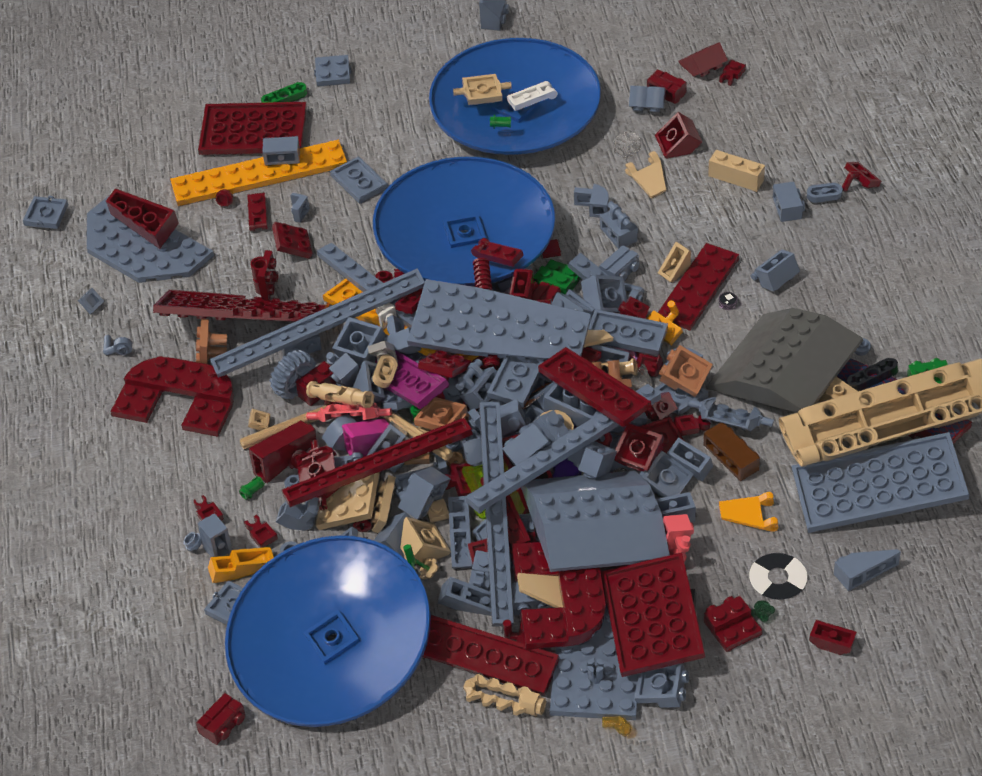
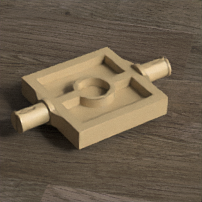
M496 74L462 78L463 88L453 89V95H464L467 98L468 105L502 101L501 91L511 89L512 86L511 82L501 83L497 79Z

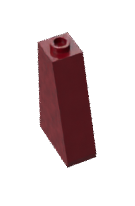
M300 420L250 447L249 454L254 475L260 477L268 484L288 467L287 463L291 461V455L294 451L303 450L306 452L311 448L310 442L317 440L315 428Z

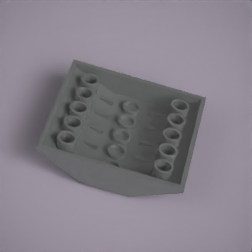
M797 308L766 313L761 316L706 387L709 390L798 413L799 410L814 405L819 401L863 342V338L826 315Z

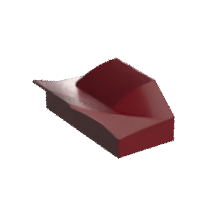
M816 620L810 633L809 641L819 649L838 655L851 652L857 632Z

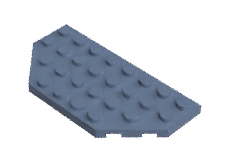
M108 197L87 213V252L138 283L154 278L157 281L172 279L171 276L182 275V278L190 277L214 257L213 250L175 229L161 249L157 248L110 214L106 204Z

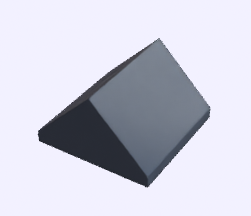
M406 512L390 517L381 532L374 539V541L396 551L403 558L405 555L400 548L403 522L406 517L411 518Z

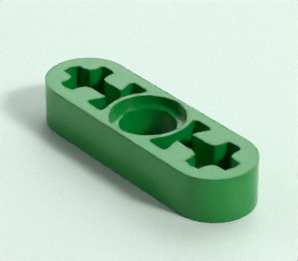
M297 82L262 96L261 103L294 102L304 98L307 95L306 84Z

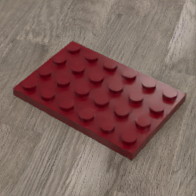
M306 102L205 104L198 153L199 155L263 154V138L298 136L301 149L307 104Z
M682 552L601 572L622 677L706 658Z

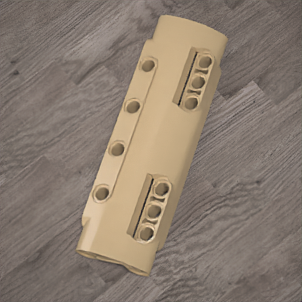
M982 359L963 364L958 362L805 407L799 410L798 413L779 418L781 432L793 457L803 467L863 451L870 446L930 428H939L976 417L982 413ZM934 377H938L941 380V384L935 382ZM897 388L904 389L905 394L899 393ZM861 398L866 399L869 405H864L861 402ZM972 402L976 403L979 409L973 408ZM953 408L959 409L960 415H957ZM824 409L830 410L832 416H827ZM935 413L940 414L942 420H938L935 417ZM861 435H865L869 442L862 441ZM842 441H847L850 444V448L844 447ZM823 447H829L832 453H826Z

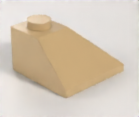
M409 517L404 519L400 546L404 555L403 547L407 544L411 545L415 558L422 563L427 558L438 560L451 553L435 524Z

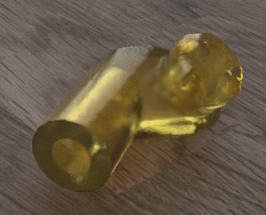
M602 717V728L613 727L623 736L630 734L631 725L623 717Z

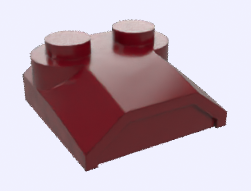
M627 424L615 449L617 453L614 461L640 472H648L656 456L663 450L664 436L632 424Z

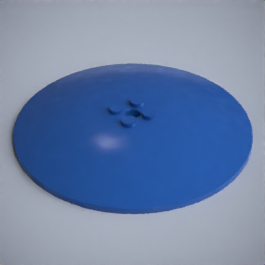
M505 38L478 44L450 59L439 70L431 84L429 102L435 122L453 140L482 152L518 155L553 148L579 134L595 116L600 103L601 91L594 69L583 57L569 48L557 43L534 38ZM496 74L497 79L501 83L511 82L512 86L511 89L501 91L502 101L468 105L467 98L464 95H453V89L463 88L462 78ZM545 81L550 82L552 88L558 92L557 97L554 99L548 98L516 111L507 101L508 95ZM490 116H511V128L495 127L493 129V127H490Z
M483 157L445 158L423 164L408 171L396 179L384 191L377 202L373 215V232L377 246L385 258L403 273H408L418 268L424 281L429 279L466 286H475L473 261L477 257L472 255L471 249L475 245L478 246V242L482 238L488 239L489 242L521 249L524 255L514 267L489 261L491 282L493 283L513 276L515 269H525L536 261L547 248L555 226V212L552 200L545 188L533 176L509 163Z
M327 536L295 545L278 554L262 566L246 583L233 605L225 636V654L231 676L238 689L255 708L278 721L297 726L322 727L342 724L370 713L392 698L410 679L419 665L425 652L430 632L431 615L427 593L421 579L408 561L396 551L377 541L356 536ZM337 634L333 641H327L329 635Z

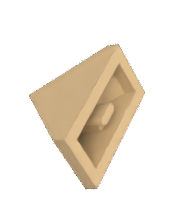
M675 242L658 274L673 283L684 275L690 267L691 251L680 243Z

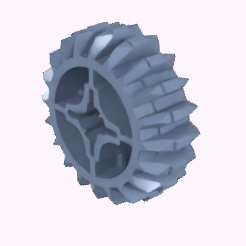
M294 350L292 353L288 352L286 357L283 356L282 360L278 361V365L274 367V372L270 374L272 376L269 380L271 382L270 387L278 396L286 400H292L295 396H298L296 381L314 369L316 362L311 355L304 351Z

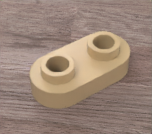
M383 355L377 362L372 380L378 387L387 388L391 384L398 366L395 358L390 355Z

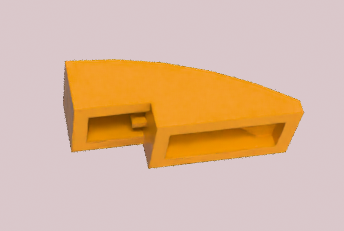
M270 547L231 550L230 556L210 557L208 570L212 583L226 582L255 574L274 556Z

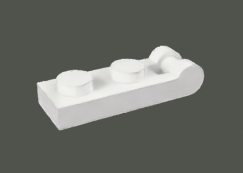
M545 81L508 95L507 101L516 111L548 98L554 99L557 97L558 92L552 88L550 82Z

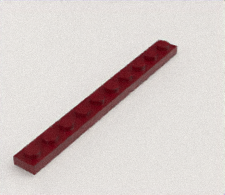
M461 418L282 489L283 497L289 507H293L473 435L472 428L464 418Z

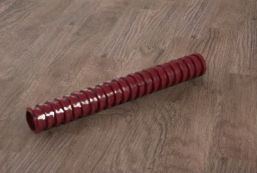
M482 257L473 261L475 287L492 290L489 260ZM488 354V357L482 356L484 369L494 367L498 370L501 364L498 355Z

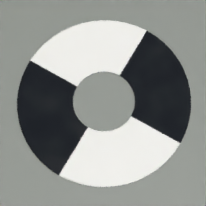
M771 553L758 558L752 564L749 579L753 588L761 595L771 599H788L799 594L804 589L807 583V572L803 564L795 557L783 553ZM774 568H782L787 571L788 580L783 584H774L768 579L769 571Z

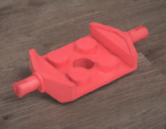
M334 403L326 406L324 409L320 408L318 412H307L306 417L307 420L326 422V420L350 413V416H360L363 414V420L380 416H391L392 410L391 408L380 409L376 403L370 408H364L362 405L352 406Z

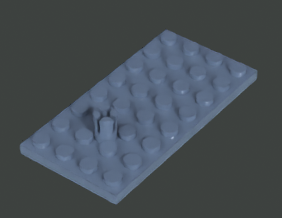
M949 432L863 450L803 467L799 464L791 466L808 533L969 499V492Z
M604 584L603 590L606 606L600 630H597L590 640L582 644L556 647L555 654H558L560 659L553 674L550 716L636 721L637 702L634 698L639 674L626 677L621 676Z

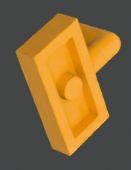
M671 300L668 302L671 312L666 318L653 310L646 319L668 323V330L664 341L672 346L683 333V330L673 323L674 319L679 315V310L675 302Z

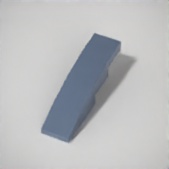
M466 496L448 497L452 569L472 567V560L468 548V543H471L469 505L466 503Z

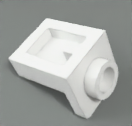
M391 303L376 308L379 323L383 329L388 325L387 317L396 316L395 306Z

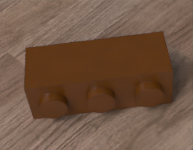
M721 422L704 432L703 445L740 482L759 471L760 457L758 453L752 451L746 442L734 433L731 427H727Z

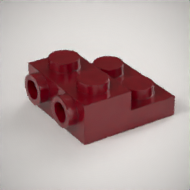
M729 596L724 600L723 604L719 606L711 605L704 613L705 625L726 652L762 635L761 627L751 616V609L741 596L736 598Z

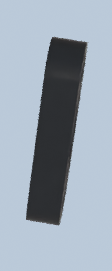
M886 358L850 375L847 383L857 391L865 390L895 376L899 371L898 362L894 358ZM877 374V376L870 377L868 375Z

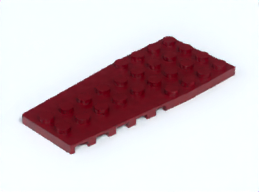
M168 290L153 305V313H159L160 316L177 314V317L181 318L189 317V315L196 316L198 319L214 317L215 320L241 318L298 321L330 307L331 304L323 305L311 301L300 303L298 300L282 302L278 298L263 300V297L256 296L252 299H246L245 295Z

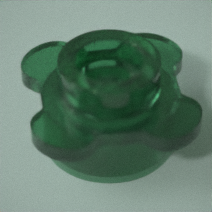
M760 600L755 603L754 609H751V616L759 618L762 622H767L769 616L775 612V608L769 602Z

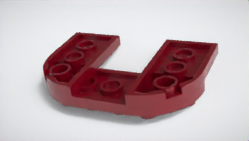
M158 356L145 360L130 369L124 377L125 384L110 412L113 417L147 423L163 391L193 396L195 398L181 424L182 430L218 437L233 407L234 393L228 375L226 374L218 378L212 365Z
M540 542L511 544L516 581H518V573L558 576L563 607L521 610L525 648L566 647L579 645L590 640L592 635L597 630H600L605 614L606 603L600 568L550 572Z

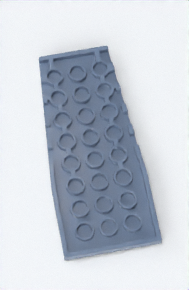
M426 279L407 342L410 346L464 355L488 357V354L498 355V358L507 359V356L518 357V360L535 358L537 362H544V360L549 359L565 347L582 356L591 314L488 289Z

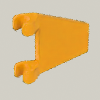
M766 492L755 497L719 501L721 520L771 532L777 531L778 519L771 517L763 521L760 506L774 505L773 493Z

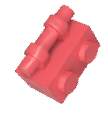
M687 514L664 516L663 523L669 555L682 552L685 562L687 558L686 552L689 551L691 546L690 538L694 533L693 523L690 522Z

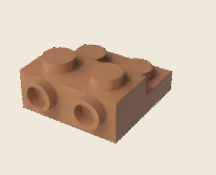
M679 345L676 350L672 349L666 359L669 360V363L662 366L659 375H661L659 381L674 390L680 388L696 397L713 364Z
M435 397L414 418V424L433 430L461 418H464L468 423L467 405Z

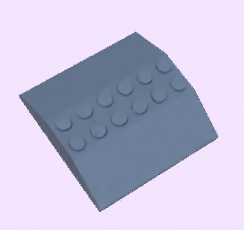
M636 471L607 473L595 479L584 475L533 479L521 487L550 572L629 565L669 555L662 513L650 484Z

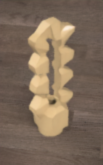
M480 674L466 680L463 686L467 702L481 698L482 705L485 707L496 702L497 710L500 711L512 706L513 715L516 716L525 713L537 717V714L542 715L546 708V698H542L538 693L531 692L528 687L524 686L516 690L513 683L507 682L502 685L499 683V680L495 678L486 680ZM476 685L481 688L486 687L488 690L495 692L500 691L509 696H517L519 703L499 698L496 695H488L482 691L478 692L476 691Z

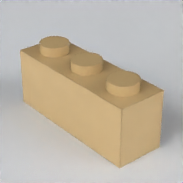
M716 150L709 160V177L756 192L764 182L765 165L719 150Z

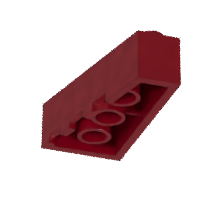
M116 188L106 200L112 216L159 249H161L179 224L173 209Z

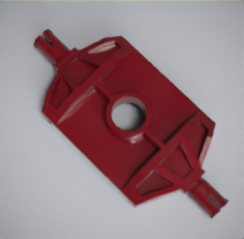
M318 440L311 441L312 450L301 455L297 461L299 482L335 469L334 456H337L333 448L328 446L319 448ZM338 489L317 497L319 498L320 510L328 508L326 499Z

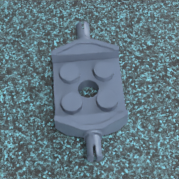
M711 397L701 402L690 398L688 400L687 406L699 409L702 419L708 420V422L714 420L725 425L741 427L744 431L745 429L752 431L756 426H760V424L772 427L774 419L762 417L757 407H754L752 412L748 413L747 410L731 409L724 404L715 405L716 397Z

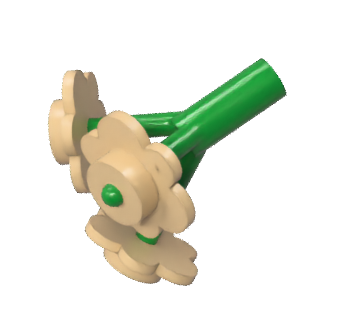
M410 544L403 547L407 561L414 570V564L421 567L419 578L423 580L431 579L438 570L437 560L427 558L422 563L415 558Z

